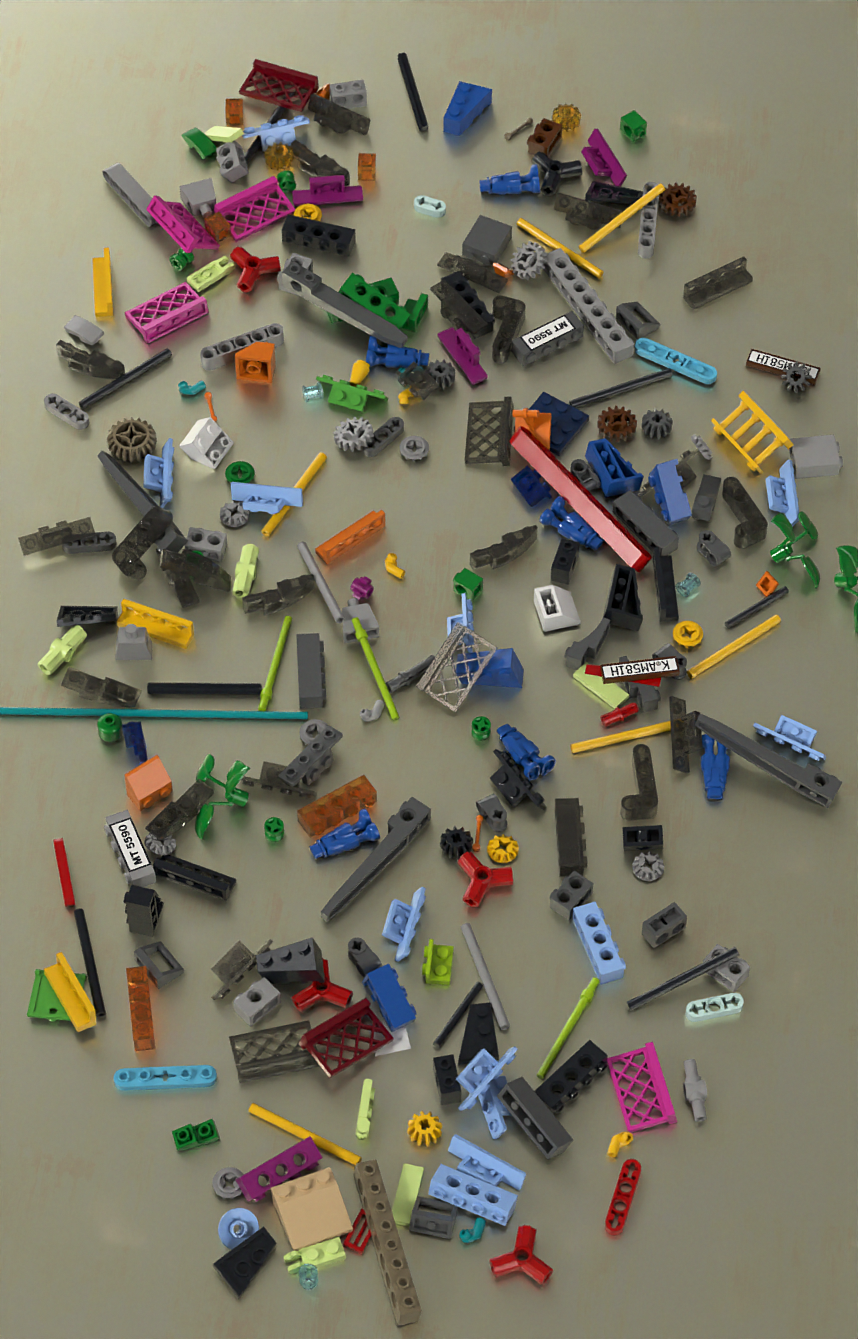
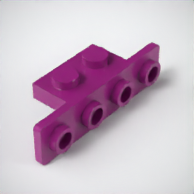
M594 129L588 139L591 147H584L581 153L596 176H610L615 186L621 187L627 178V174L599 129Z
M344 175L309 178L310 189L292 191L294 206L363 201L362 186L345 187Z
M453 327L438 333L439 340L472 385L488 378L487 373L479 364L480 349L472 343L468 333H465L462 328L455 330Z

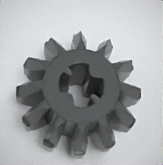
M445 359L442 362L438 360L435 363L430 362L429 366L425 369V380L428 382L429 387L434 386L435 389L441 387L444 390L445 386L450 387L451 383L455 381V369L452 367L451 362L446 363Z
M795 361V367L788 363L790 369L783 368L787 375H781V378L787 380L782 384L784 386L789 384L787 390L790 391L794 386V392L797 393L799 386L802 391L805 390L804 383L810 386L806 379H812V376L806 374L811 370L809 368L804 370L806 364L802 363L799 367V362ZM798 372L801 378H798L799 381L795 382L792 375L795 376L794 373Z
M655 408L653 412L648 410L647 414L643 416L641 427L645 435L650 434L651 439L655 436L659 440L660 436L666 438L667 433H670L673 421L669 413H664L663 409L657 411Z

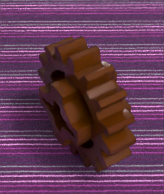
M676 182L674 186L668 184V188L665 187V191L659 195L658 203L661 204V209H665L666 214L671 212V216L677 214L680 217L681 213L687 215L688 211H693V208L696 207L697 195H695L694 190H690V186L684 187V183L678 186Z
M617 406L614 409L608 407V412L603 410L602 415L598 416L597 428H599V434L603 433L604 439L610 437V441L616 439L617 442L620 439L626 441L627 436L632 438L637 427L635 414L631 415L630 409L624 411L625 407L618 409Z

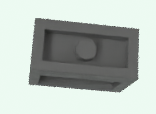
M639 302L622 303L616 307V319L637 340L655 331L661 325ZM637 310L649 323L642 324L631 312Z
M161 941L142 946L134 951L136 963L157 989L168 984L185 971ZM159 951L173 969L161 973L149 956Z
M417 1196L411 1213L409 1231L451 1239L458 1207L445 1201ZM422 1205L452 1212L451 1216L422 1211L419 1208Z

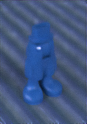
M537 164L532 165L530 172L523 176H520V173L515 171L491 176L490 179L487 177V180H479L480 191H488L489 194H521L522 191L540 193Z
M374 336L369 338L366 362L370 367L378 364H385L387 368H418L420 365L428 366L429 353H422V350H419L418 353V350L404 346L399 348L388 344V347H382L378 345L377 338Z
M558 496L552 503L551 510L547 508L542 513L539 522L546 526L551 525L558 528V533L565 538L579 542L580 545H585V548L590 547L596 551L603 544L604 540L577 513L571 512L569 514L564 508V498Z
M505 724L497 729L496 732L500 735L499 739L504 744L505 749L517 765L523 766L524 775L528 780H536L539 774L543 777L553 769L556 759L551 755L544 756L543 758L539 757L540 751L538 747L521 732L517 731L515 727Z
M704 734L698 737L697 745L705 749V754L701 756L705 791L707 792L708 799H722L727 772L730 768V757L726 754L728 748L717 742L718 752L717 755H714L715 740Z
M364 808L359 811V820L351 826L350 823H344L336 827L332 832L321 837L320 840L317 839L316 843L309 846L315 859L322 856L326 858L328 855H338L343 853V851L359 847L361 842L377 841L380 839V834L375 823H372L368 811Z

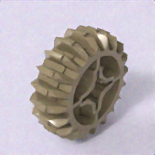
M133 417L130 420L124 418L123 422L118 421L117 425H112V430L108 432L107 443L109 451H111L112 456H116L117 460L122 459L124 463L127 460H130L131 463L133 460L140 462V458L145 459L147 454L151 455L152 450H155L157 442L156 432L146 420L141 422L140 418L134 420Z

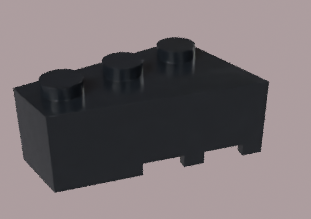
M616 564L611 577L603 618L609 619L610 624L639 631L643 615L640 610L641 603L638 598V585L634 568Z
M131 885L129 892L125 893L126 923L129 924L130 932L153 937L164 902L161 901L155 890Z
M313 938L256 955L258 973L271 984H290V982L300 981L301 983H308V981L325 983L322 952Z

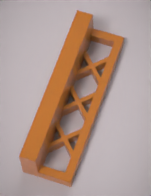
M373 510L315 548V553L326 564H329L384 528L385 512L380 510L376 513Z

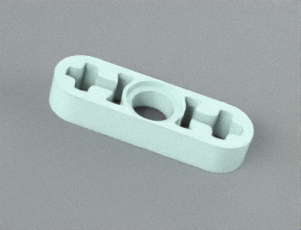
M738 993L696 1000L688 1003L685 1014L687 1019L692 1022L737 1014L743 1009L744 1000ZM734 1000L735 1003H738L737 1006H734L731 1001ZM713 1003L718 1004L720 1010L712 1011L709 1005ZM692 1009L698 1011V1014L692 1012Z

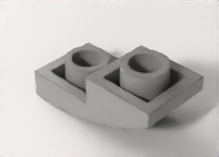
M77 315L64 326L66 332L79 336L82 342L94 345L105 334L99 327Z

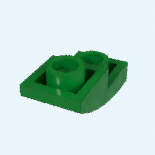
M195 127L181 135L190 149L195 148L203 160L217 153V147L198 128Z
M213 1119L192 1126L190 1123L172 1131L178 1151L200 1147L220 1140Z

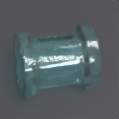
M320 382L309 387L302 386L305 402H309V399L324 398Z
M688 573L686 578L682 582H678L675 587L683 597H687L691 590L701 585V582L694 573Z
M310 1263L302 1265L299 1269V1283L304 1289L312 1290L318 1284V1270L316 1266Z

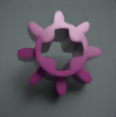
M365 576L355 578L350 587L352 592H354L352 596L358 600L368 599L374 590V587L371 585L372 580Z

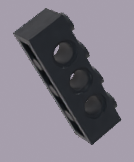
M289 214L282 227L283 242L339 255L350 256L356 241L355 229Z
M458 271L441 278L442 293L475 339L492 332L493 323H495L494 316L486 310L485 303L480 301L476 290L472 289L469 285L467 277Z
M589 1040L534 1092L552 1114H558L563 1110L568 1100L575 1099L583 1086L587 1087L597 1073L601 1074L607 1068L608 1055ZM582 1065H588L590 1067L583 1068ZM568 1078H574V1079H576V1080H575V1081H569V1080H567V1079H568ZM560 1091L562 1094L556 1095L553 1092Z

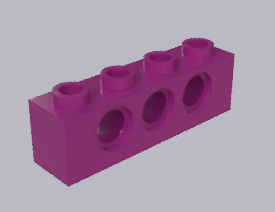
M311 1136L235 1181L247 1202L253 1199L257 1202L266 1197L264 1192L271 1189V1187L283 1184L282 1182L288 1178L291 1181L300 1177V1171L305 1168L310 1171L319 1165L317 1161L323 1157ZM295 1155L300 1156L302 1159L300 1166L294 1163ZM277 1165L283 1167V1169H284V1175H283V1176H280V1175L277 1174V1172H276V1167H277ZM259 1176H263L266 1178V1186H261L259 1184Z

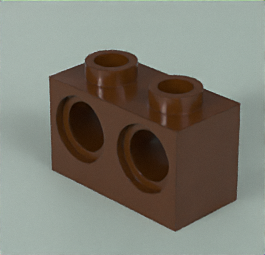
M543 118L541 123L536 125L533 135H530L527 140L528 153L535 155L540 151L549 157L562 137V124Z

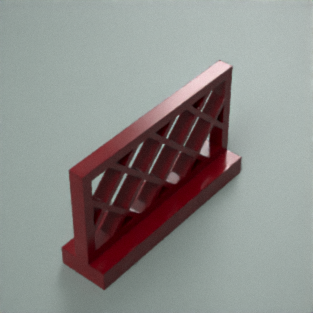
M255 59L253 69L241 86L239 94L302 112L312 94L316 93L319 89L318 76ZM257 76L261 77V79L254 80L253 77ZM268 81H275L278 83L270 85ZM266 83L267 86L258 89V84ZM289 85L292 88L285 89L284 86ZM254 86L255 90L252 91L246 90L247 88ZM281 87L282 91L274 93L272 90ZM302 89H303V90H306V91H308V92H305V93H302V94H301L299 90H302ZM270 91L271 94L265 96L261 93ZM295 91H296L297 94H298V95L293 96V97H289V95H288L289 93H292V92H295ZM285 95L287 99L279 100L276 97ZM301 100L300 105L293 104L292 102Z
M367 998L304 1033L299 1042L300 1047L303 1050L307 1049L329 1078L362 1060L394 1039L370 1009L371 1003ZM368 1015L372 1021V1026L362 1024V1018ZM346 1027H357L356 1035L345 1033ZM360 1028L371 1031L370 1038L359 1036ZM374 1032L382 1033L386 1039L382 1041L373 1039ZM330 1036H340L341 1044L330 1042ZM344 1039L355 1040V1047L344 1045ZM358 1042L369 1043V1049H359ZM317 1044L326 1046L325 1053L317 1052L313 1046ZM329 1047L340 1049L339 1057L329 1055ZM343 1050L354 1052L353 1058H342ZM327 1059L337 1061V1068L331 1070L327 1065Z

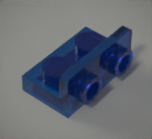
M527 465L512 477L511 481L527 503L533 507L544 497L547 496L551 499L553 496L549 492L551 491L549 485L545 481L541 482L540 478L542 476L535 469L532 470Z
M141 721L122 724L126 748L134 747L135 756L139 755L140 763L148 761Z

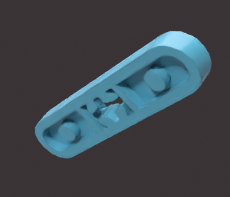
M640 338L635 342L634 349L639 356L704 384H712L717 379V370L713 366L647 338Z
M210 1065L123 1068L116 1071L113 1079L116 1088L124 1091L199 1088L214 1085L217 1080V1073L214 1067ZM164 1074H167L169 1077L167 1081H163Z

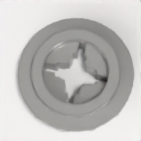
M694 434L691 437L692 442L704 458L710 460L712 458L710 455L712 451L700 436Z
M409 436L400 443L401 455L405 456L406 460L412 459L414 462L415 459L422 460L424 456L427 457L429 444L424 438ZM414 445H416V452L412 451Z
M234 501L230 504L225 503V506L220 510V519L227 526L238 527L248 521L249 510H243L241 501L239 503ZM237 510L238 514H234L231 518V512Z
M318 719L305 722L300 728V739L305 745H309L315 739L312 735L315 729H317L319 735L328 724Z
M157 830L155 833L150 832L146 836L145 846L155 854L168 855L174 852L176 840L172 838V835H167L166 832L160 833Z
M650 851L645 854L641 852L634 859L632 865L633 872L642 880H656L663 874V859H660L658 854H651ZM645 861L648 862V864H652V871L651 869H649V867H644Z
M233 1167L219 1170L213 1178V1188L216 1195H220L223 1199L231 1198L232 1200L238 1195L241 1196L242 1191L235 1180L244 1174L239 1169ZM225 1180H226V1181L228 1180V1182L234 1181V1182H233L234 1188H233V1187L231 1188L230 1186L225 1187V1186H226Z

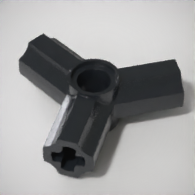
M540 151L532 158V164H537L538 169L546 174L541 186V192L546 196L555 195L558 185L563 178L582 175L580 160L561 163L558 160H552Z

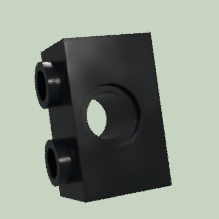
M561 539L551 566V581L569 585L579 557V542Z
M662 825L623 827L624 851L663 849Z
M454 1055L434 1057L433 1071L440 1104L447 1105L461 1102L460 1083L456 1080L458 1073Z

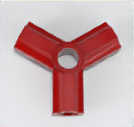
M238 246L230 254V259L243 269L237 282V288L242 292L248 293L252 291L256 280L260 278L261 274L281 271L279 256L259 259L256 256H251L244 248Z
M472 852L464 853L458 860V865L471 879L463 896V902L470 907H479L486 890L490 887L513 885L511 867L489 869L483 866Z
M322 958L325 983L312 981L310 986L292 996V1001L298 1011L304 1012L316 1003L325 1001L343 1008L349 1006L353 991L330 982L328 960Z
M528 1225L519 1226L514 1251L489 1259L491 1270L496 1278L518 1270L524 1271L541 1285L548 1281L553 1273V1269L533 1254L536 1229ZM525 1256L527 1259L522 1261L518 1257Z

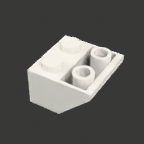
M211 417L196 422L179 447L192 460L215 469L234 442Z
M554 585L534 589V604L544 632L581 624L570 591Z

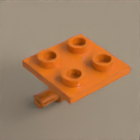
M528 408L523 410L513 409L512 415L515 417V432L520 426L525 427L550 450L552 413H539V410H529Z

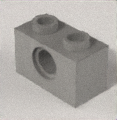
M264 977L260 981H255L250 986V989L245 993H240L233 1001L234 1011L251 1027L281 1003V994ZM259 999L260 1001L253 1002L252 1000Z

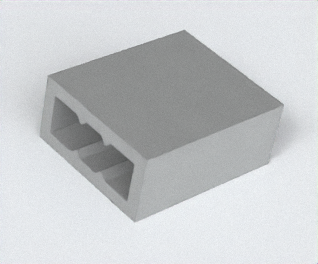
M834 435L790 439L794 444L789 449L795 479L839 475L840 467H843V459L838 454L840 451L839 442L835 441Z

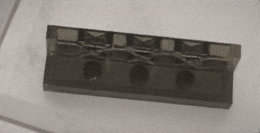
M741 257L684 284V300L692 309H696L751 283L753 277L746 270L747 259Z

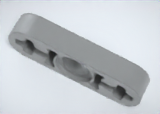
M49 394L45 397L44 403L47 411L76 429L82 430L88 427L89 417L86 412L57 394ZM64 409H70L71 413L63 414L62 411Z

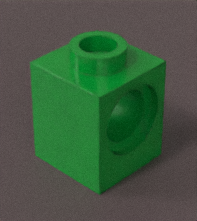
M633 110L621 117L620 130L633 142L646 135L647 122Z
M466 568L460 573L458 572L453 578V591L461 596L463 593H466L467 599H471V601L483 590V578Z

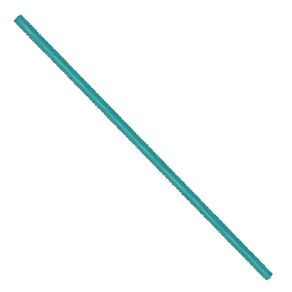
M0 707V715L102 716L107 713H113L119 717L308 720V712Z

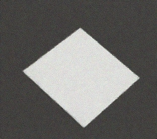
M381 1021L394 1039L375 1051V1056L411 1049L405 1026L391 1032L386 1022ZM374 1032L373 1039L380 1041L386 1039L382 1033Z

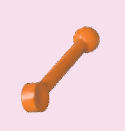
M206 392L204 396L208 401L211 418L216 422L217 417L214 414L211 402L212 394Z
M477 815L476 837L475 844L472 846L474 852L480 850L481 822L484 819L482 815Z

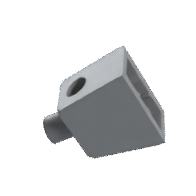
M212 178L180 186L181 200L192 216L202 214L204 219L211 218L214 205L216 204Z
M357 598L349 599L347 602L348 607L342 608V614L345 618L343 622L344 644L358 641L351 621L355 617L359 618L363 629L367 632L368 639L378 638L379 624L369 604H359Z
M128 624L126 627L118 628L115 660H152V641L145 627H136L134 624Z

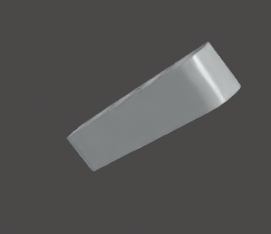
M117 162L102 171L107 183L148 227L158 223L146 210L152 197L120 163Z
M647 182L643 187V196L658 184ZM659 195L641 209L638 255L645 259L652 257L654 254Z
M273 323L203 348L200 353L202 368L210 371L234 363L235 353L255 342L273 343L275 348L281 346L284 342L283 327L280 324Z

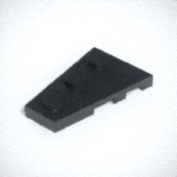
M592 181L585 195V201L632 205L643 197V191Z
M61 606L57 617V627L116 621L118 606Z
M491 1002L470 1005L458 1065L469 1064L483 1048L492 1057L499 1060Z
M263 1226L213 1263L214 1269L238 1299L275 1248L276 1241Z

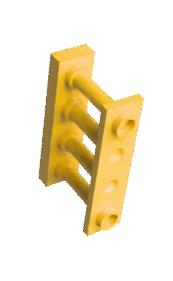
M742 391L738 395L742 401L737 409L720 424L714 418L711 421L715 425L713 429L719 436L723 434L749 461L747 466L753 472L757 470L762 474L763 471L758 466L779 446L782 447L784 445L789 450L794 444L759 406ZM750 409L753 412L752 417L730 436L724 429L745 410L748 411ZM762 421L764 424L763 429L741 448L736 441L756 422ZM773 433L776 436L774 438L775 441L752 460L747 453L764 437Z

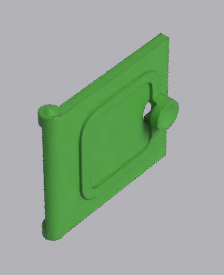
M36 969L27 1017L46 1018L50 1021H71L46 978L44 970ZM74 973L82 988H84L87 978L86 974Z

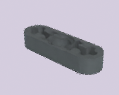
M399 417L390 418L373 433L374 437H371L372 442H366L367 447L362 446L363 454L368 457H374L403 433L404 421ZM385 434L388 438L382 440L378 436Z
M108 531L66 535L62 539L63 551L68 554L109 551L114 549L117 544L115 534ZM86 540L94 541L90 546L84 544Z

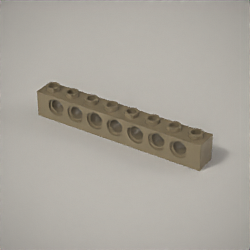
M377 1160L356 1163L353 1176L362 1207L365 1210V1217L371 1232L397 1326L418 1322L421 1307Z

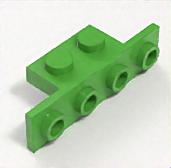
M327 375L316 377L318 382L332 386L328 402L331 404L363 412L368 396L388 401V397L384 395L385 392L374 389L371 392L367 390V387L358 384L356 387L350 386L348 381L340 380L336 382L333 381V377Z

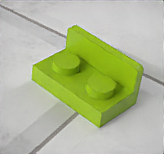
M429 939V946H425L424 958H427V963H423L422 975L426 976V983L450 985L454 946L435 945L434 939Z

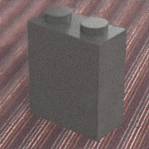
M480 215L462 244V256L493 267V263L498 262L512 238V226Z

